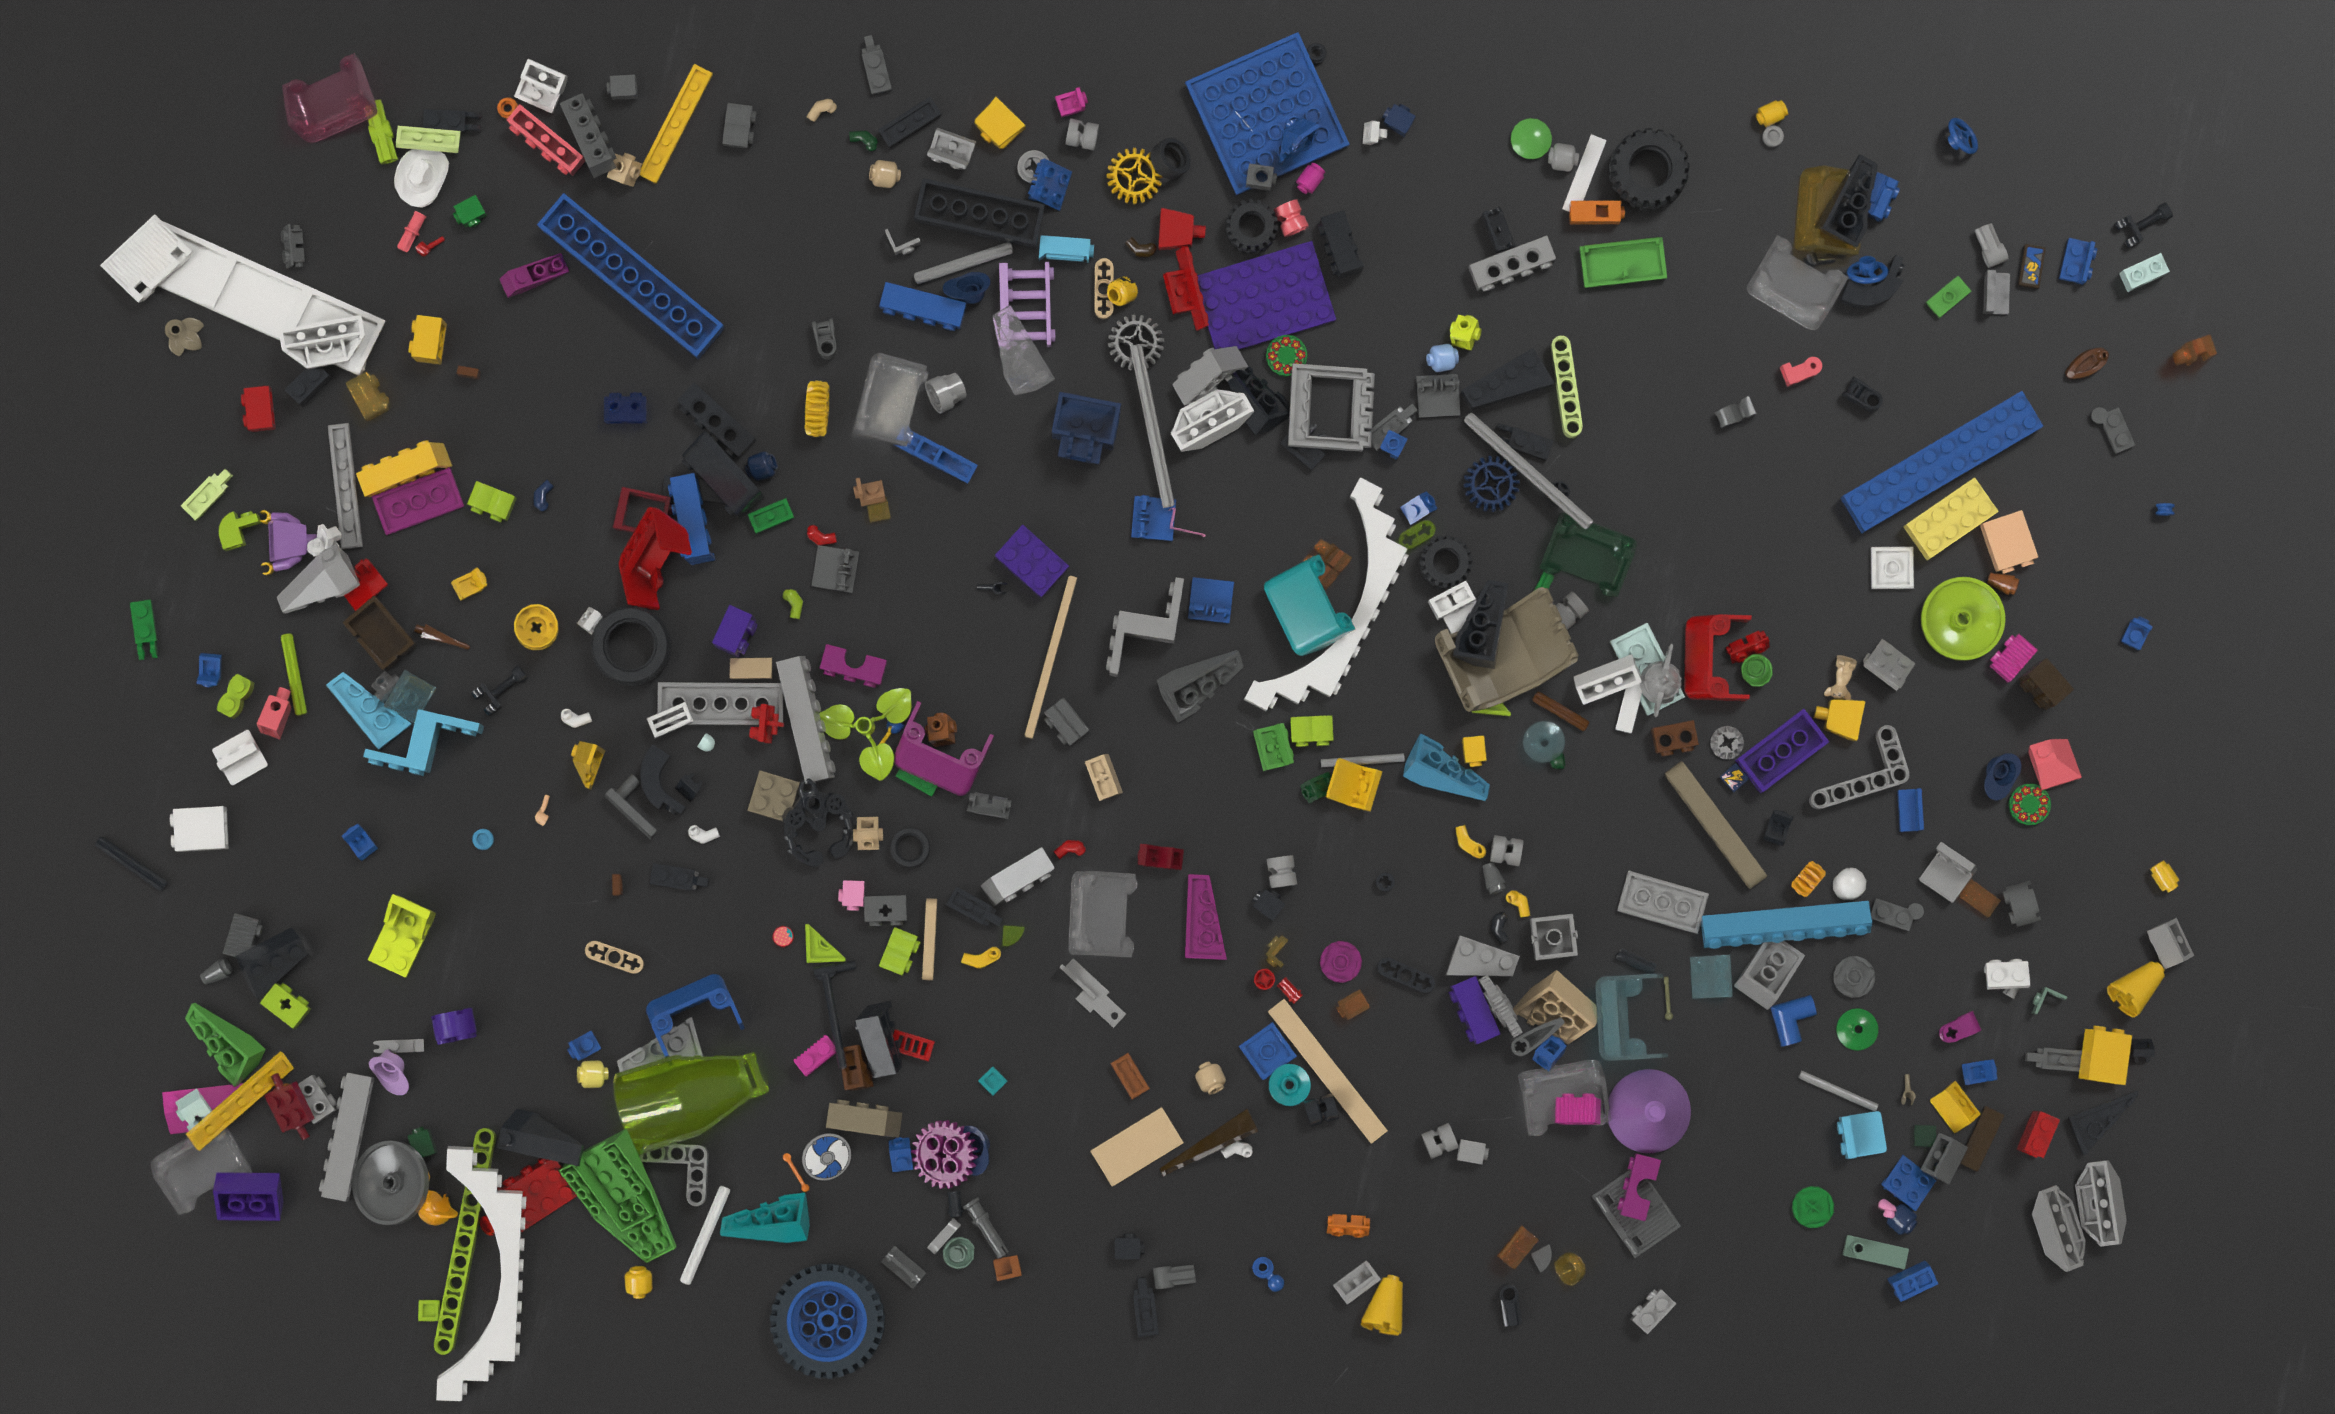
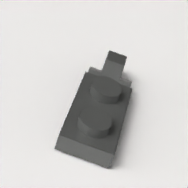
M872 35L864 37L866 48L862 49V57L871 93L875 95L891 91L892 88L880 45H874Z
M1413 404L1405 410L1402 407L1395 409L1368 431L1372 433L1371 445L1376 451L1380 449L1389 430L1399 434L1413 422L1410 417L1417 412V408Z
M2037 1048V1053L2025 1052V1061L2036 1062V1067H2041V1069L2079 1072L2082 1051Z

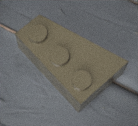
M838 1099L837 1103H829L826 1128L899 1137L902 1120L901 1112L888 1111L887 1106L876 1105V1109L869 1108V1104L859 1102L856 1103V1106L849 1105L850 1101Z

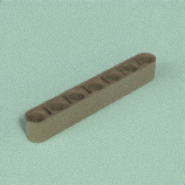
M1680 761L1665 772L1666 778L1746 886L1752 889L1767 877L1764 870L1686 765Z

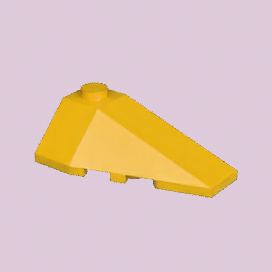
M579 741L578 745H574L571 756L574 757L573 763L584 786L592 789L605 750L598 745Z

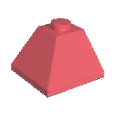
M2049 739L2030 745L2028 754L2041 790L2082 778L2068 739Z

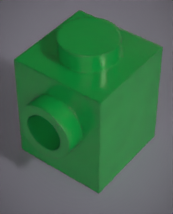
M476 195L453 206L456 210L453 213L458 224L463 223L465 228L468 226L470 228L475 227L481 223V219L487 217Z

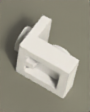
M589 607L577 624L592 635L595 626L602 619V616L598 611Z

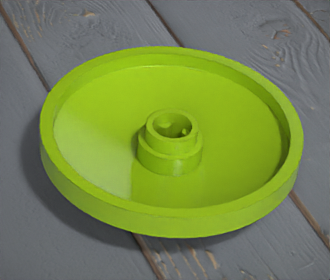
M1956 577L1942 582L1929 593L1922 607L1921 626L1928 643L1941 655L1953 660H1973L1988 653L1999 642L2005 627V611L2001 599L1989 585L1975 578Z

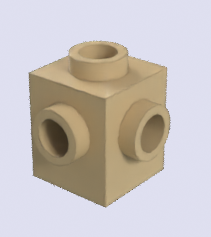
M624 152L623 156L615 154L617 159L613 161L617 168L609 171L607 177L634 187L635 181L640 175L642 163L635 161L636 157Z
M857 817V829H853V840L858 842V850L879 849V841H883V828H879L878 817Z

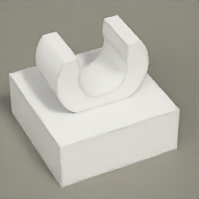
M1370 121L1364 123L1363 144L1372 145L1378 143V140L1387 138V130L1379 129L1380 122Z

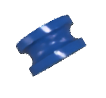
M2156 504L2158 508L2156 515H2175V512L2172 511L2175 504Z

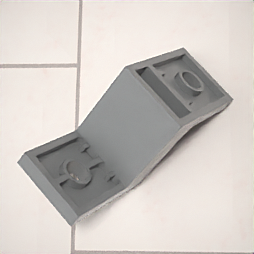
M1176 577L1175 582L1170 584L1169 596L1173 597L1172 603L1167 602L1166 617L1169 618L1119 611V616H1114L1113 629H1116V635L1111 636L1109 650H1113L1112 657L1108 656L1106 670L1110 671V676L1118 677L1124 636L1174 644L1184 583L1183 578Z

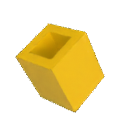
M1484 736L1462 738L1464 763H1469L1470 767L1482 766V762L1487 761Z

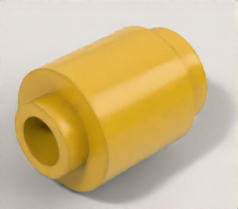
M1775 100L1758 108L1756 118L1760 125L1764 124L1765 127H1768L1785 119V116L1788 115V110L1782 100Z
M2164 860L2150 869L2152 872L2151 876L2162 891L2167 890V892H2170L2179 886L2177 882L2180 879L2169 863L2166 864Z

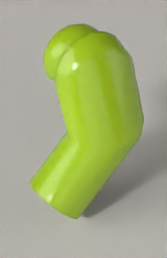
M785 590L783 592V599L787 600L792 606L790 618L800 619L803 600L795 590Z

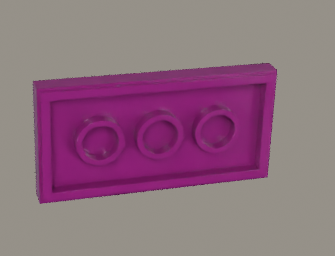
M450 467L372 496L386 536L465 507Z

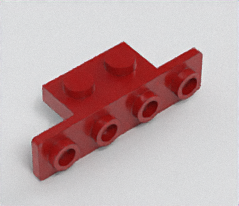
M1185 246L1176 251L1180 270L1163 274L1173 314L1191 311L1195 329L1198 331L1209 326V319L1203 305V295L1199 289L1198 275L1194 270L1193 256L1189 251V247Z

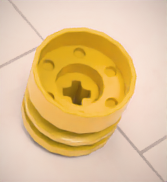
M540 604L529 605L517 614L514 621V631L518 641L525 648L543 650L550 647L556 640L558 621L555 614L548 607ZM533 624H536L537 626L540 624L542 625L540 627V633H537L536 631H531L533 630Z

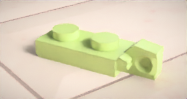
M224 469L219 476L215 473L209 476L181 507L197 521L223 495L229 487L226 483L233 475Z

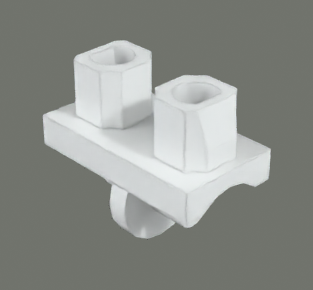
M324 524L318 525L317 538L307 544L308 552L316 557L334 544L338 545L336 541L341 540V532L336 526L327 529Z

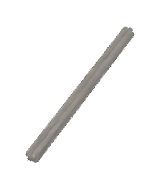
M1141 344L1132 345L1130 350L1162 506L1168 508L1174 506L1175 503L1143 347Z
M1473 413L1466 416L1464 422L1583 529L1591 526L1593 520L1478 417Z

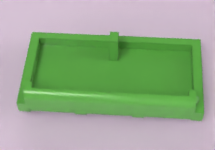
M1662 237L1579 247L1584 288L1667 279Z

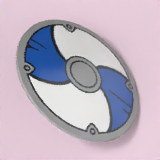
M827 1133L819 1135L812 1139L805 1147L802 1155L803 1167L811 1177L817 1180L834 1179L841 1175L848 1167L851 1160V1149L847 1141L837 1134Z

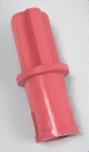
M417 211L414 212L408 226L404 227L405 232L397 245L400 250L404 252L410 250L416 236L420 235L418 232L426 219L425 215Z

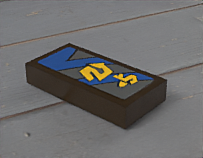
M2024 245L2018 286L2039 289L2046 247Z

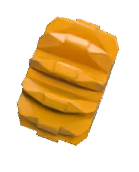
M1811 861L1794 879L1791 887L1799 895L1807 897L1825 877L1826 872L1819 864Z

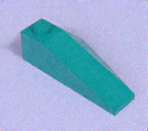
M806 1194L783 1195L778 1197L779 1201L770 1204L764 1202L757 1209L751 1211L745 1209L723 1217L720 1235L784 1243L807 1241L810 1223Z

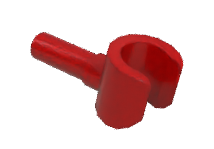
M442 236L428 245L422 241L416 246V251L421 256H426L432 248L445 241Z

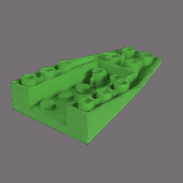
M627 1128L584 1150L580 1166L565 1163L559 1170L593 1218L646 1263L677 1247Z

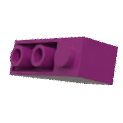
M559 253L507 271L499 280L509 298L568 273L569 269L562 254Z

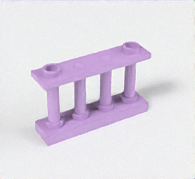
M1045 262V270H1012V268H1008V263H999L1001 348H1010V343L1020 340H1047V347H1051V342H1055V329H1051L1050 280H1054V267H1050L1049 262ZM1024 278H1045L1046 290L1013 291V289H1009L1008 281ZM1013 299H1046V311L1013 312V310H1009V302L1013 301ZM1046 319L1047 332H1014L1009 330V322H1013V320Z

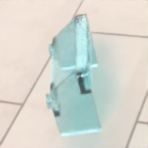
M1663 974L1605 976L1596 982L1599 1053L1603 1059L1612 1061L1668 1058V1053L1647 1054L1644 1041L1638 1038L1629 1039L1627 997L1637 996L1641 993L1643 979L1663 978Z

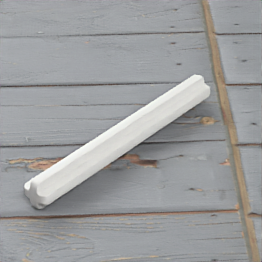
M720 1186L680 1278L682 1283L690 1285L730 1193V1189Z

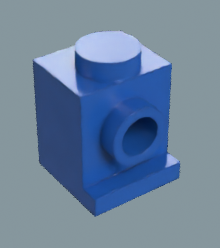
M1551 1035L1536 1049L1533 1061L1550 1072L1552 1067L1565 1053L1567 1045L1559 1037Z

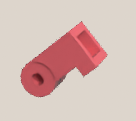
M1810 357L1804 363L1792 367L1790 362L1782 365L1780 370L1787 387L1816 376L1822 370L1821 360L1817 357Z

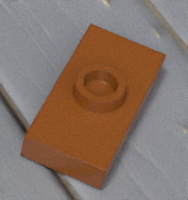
M1129 1053L1110 1063L1131 1099L1150 1089Z

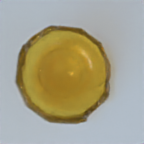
M1566 1252L1554 1263L1556 1273L1567 1285L1573 1286L1585 1276V1264L1581 1257L1575 1253Z

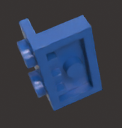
M2068 238L2059 279L2082 285L2087 280H2090L2093 268H2090L2091 260H2095L2097 254L2094 241L2085 242Z

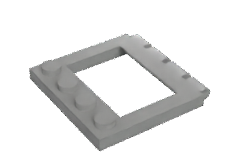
M1293 363L1288 446L1360 452L1363 451V448H1371L1372 433L1364 432V429H1372L1373 412L1365 411V409H1373L1374 392L1366 391V389H1374L1375 374L1367 373V369ZM1312 377L1353 380L1350 439L1309 436Z

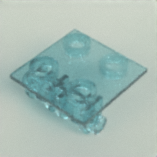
M1730 955L1690 957L1693 999L1733 997Z

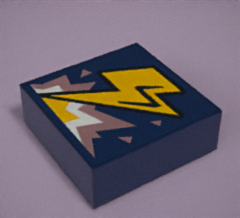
M1736 763L1720 776V779L1733 793L1749 779Z

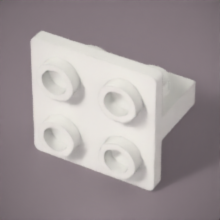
M249 730L212 749L218 761L216 763L221 771H224L231 785L241 782L268 766Z

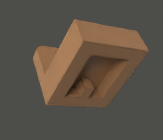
M856 478L857 486H854L853 489L855 498H860L861 506L886 501L882 480L861 484L860 478Z

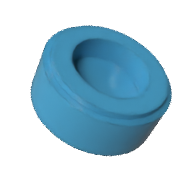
M479 829L474 833L472 841L476 848L487 850L493 845L494 836L487 829Z

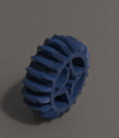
M1488 456V462L1485 463L1482 457L1480 458V466L1477 462H1473L1472 465L1475 470L1472 468L1467 470L1472 476L1465 475L1464 477L1465 480L1470 481V483L1463 485L1464 488H1470L1465 495L1469 496L1472 494L1474 496L1469 502L1473 503L1477 500L1476 508L1484 504L1483 511L1485 512L1488 506H1491V511L1495 512L1496 505H1498L1500 510H1503L1504 506L1502 503L1504 502L1507 506H1510L1511 503L1508 498L1515 500L1516 496L1512 492H1519V488L1513 487V485L1520 483V480H1513L1514 477L1518 476V472L1510 473L1514 466L1510 465L1506 468L1505 465L1508 462L1506 459L1500 464V457L1497 456L1495 462H1492V456ZM1489 468H1497L1505 475L1496 477ZM1483 470L1485 481L1475 487V477ZM1488 479H1491L1492 482L1498 481L1494 486L1496 487L1495 490L1491 486H1486L1489 482ZM1508 481V491L1501 498L1498 489L1499 485ZM1487 491L1491 493L1495 500L1484 499L1478 493Z

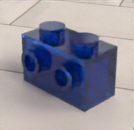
M609 393V397H604V422L606 424L648 423L647 397L642 396V393H630V396H622L621 393Z

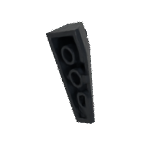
M1492 580L1486 582L1472 611L1468 614L1464 625L1456 636L1454 657L1473 666L1495 669L1509 583Z

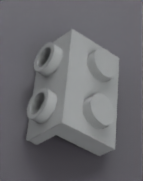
M937 128L927 156L938 163H949L952 168L958 170L966 169L970 163L976 141Z

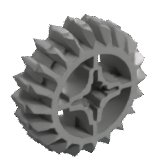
M1132 315L1131 322H1129L1127 317H1124V325L1117 321L1119 330L1112 327L1111 331L1116 335H1109V339L1114 342L1108 343V347L1115 348L1110 351V355L1118 354L1114 361L1119 362L1122 359V368L1125 367L1126 363H1129L1128 369L1130 371L1133 369L1131 352L1130 358L1124 355L1119 348V342L1131 347L1133 345L1131 340L1134 341V338H1137L1139 333L1138 339L1142 343L1143 349H1151V352L1145 356L1147 369L1149 368L1147 361L1154 365L1156 362L1152 357H1161L1156 350L1163 351L1164 349L1163 346L1158 345V343L1164 342V338H1157V336L1162 334V331H1154L1158 324L1155 323L1150 326L1151 318H1148L1146 323H1144L1143 315H1140L1139 321H1136V316ZM1136 327L1135 333L1132 336H1121L1126 329ZM1142 328L1151 334L1154 343H1150L1142 338Z

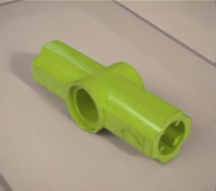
M381 99L365 103L364 108L370 125L368 129L373 144L375 143L380 164H389L398 160L392 140L394 138L393 132L386 118Z

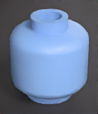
M1442 344L1432 346L1429 354L1426 356L1428 366H1431L1435 372L1453 370L1459 362L1457 349L1453 348L1452 345Z

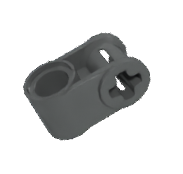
M833 318L819 323L813 321V332L819 354L823 359L831 360L837 355ZM830 344L833 346L832 352L828 354L823 353V346Z

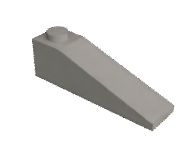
M334 544L316 556L277 596V600L282 612L286 614L305 608L308 604L316 601L322 603L325 602L326 598L344 596L360 586V583L348 555L337 544Z

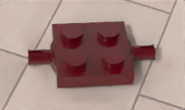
M279 1073L270 1076L276 1088L266 1093L264 1097L282 1133L290 1129H297L301 1140L310 1137L304 1125L315 1118L297 1081L283 1084Z

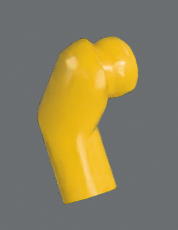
M1517 891L1508 892L1506 894V901L1518 907L1520 917L1530 916L1527 897Z

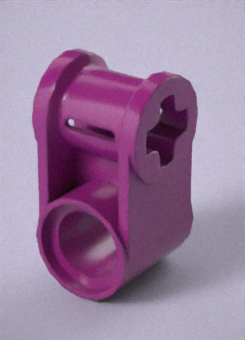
M1973 1011L1943 1025L1939 1030V1037L1942 1041L1951 1043L1978 1033L1982 1029ZM1948 1029L1954 1031L1952 1037L1946 1036V1033L1949 1032Z

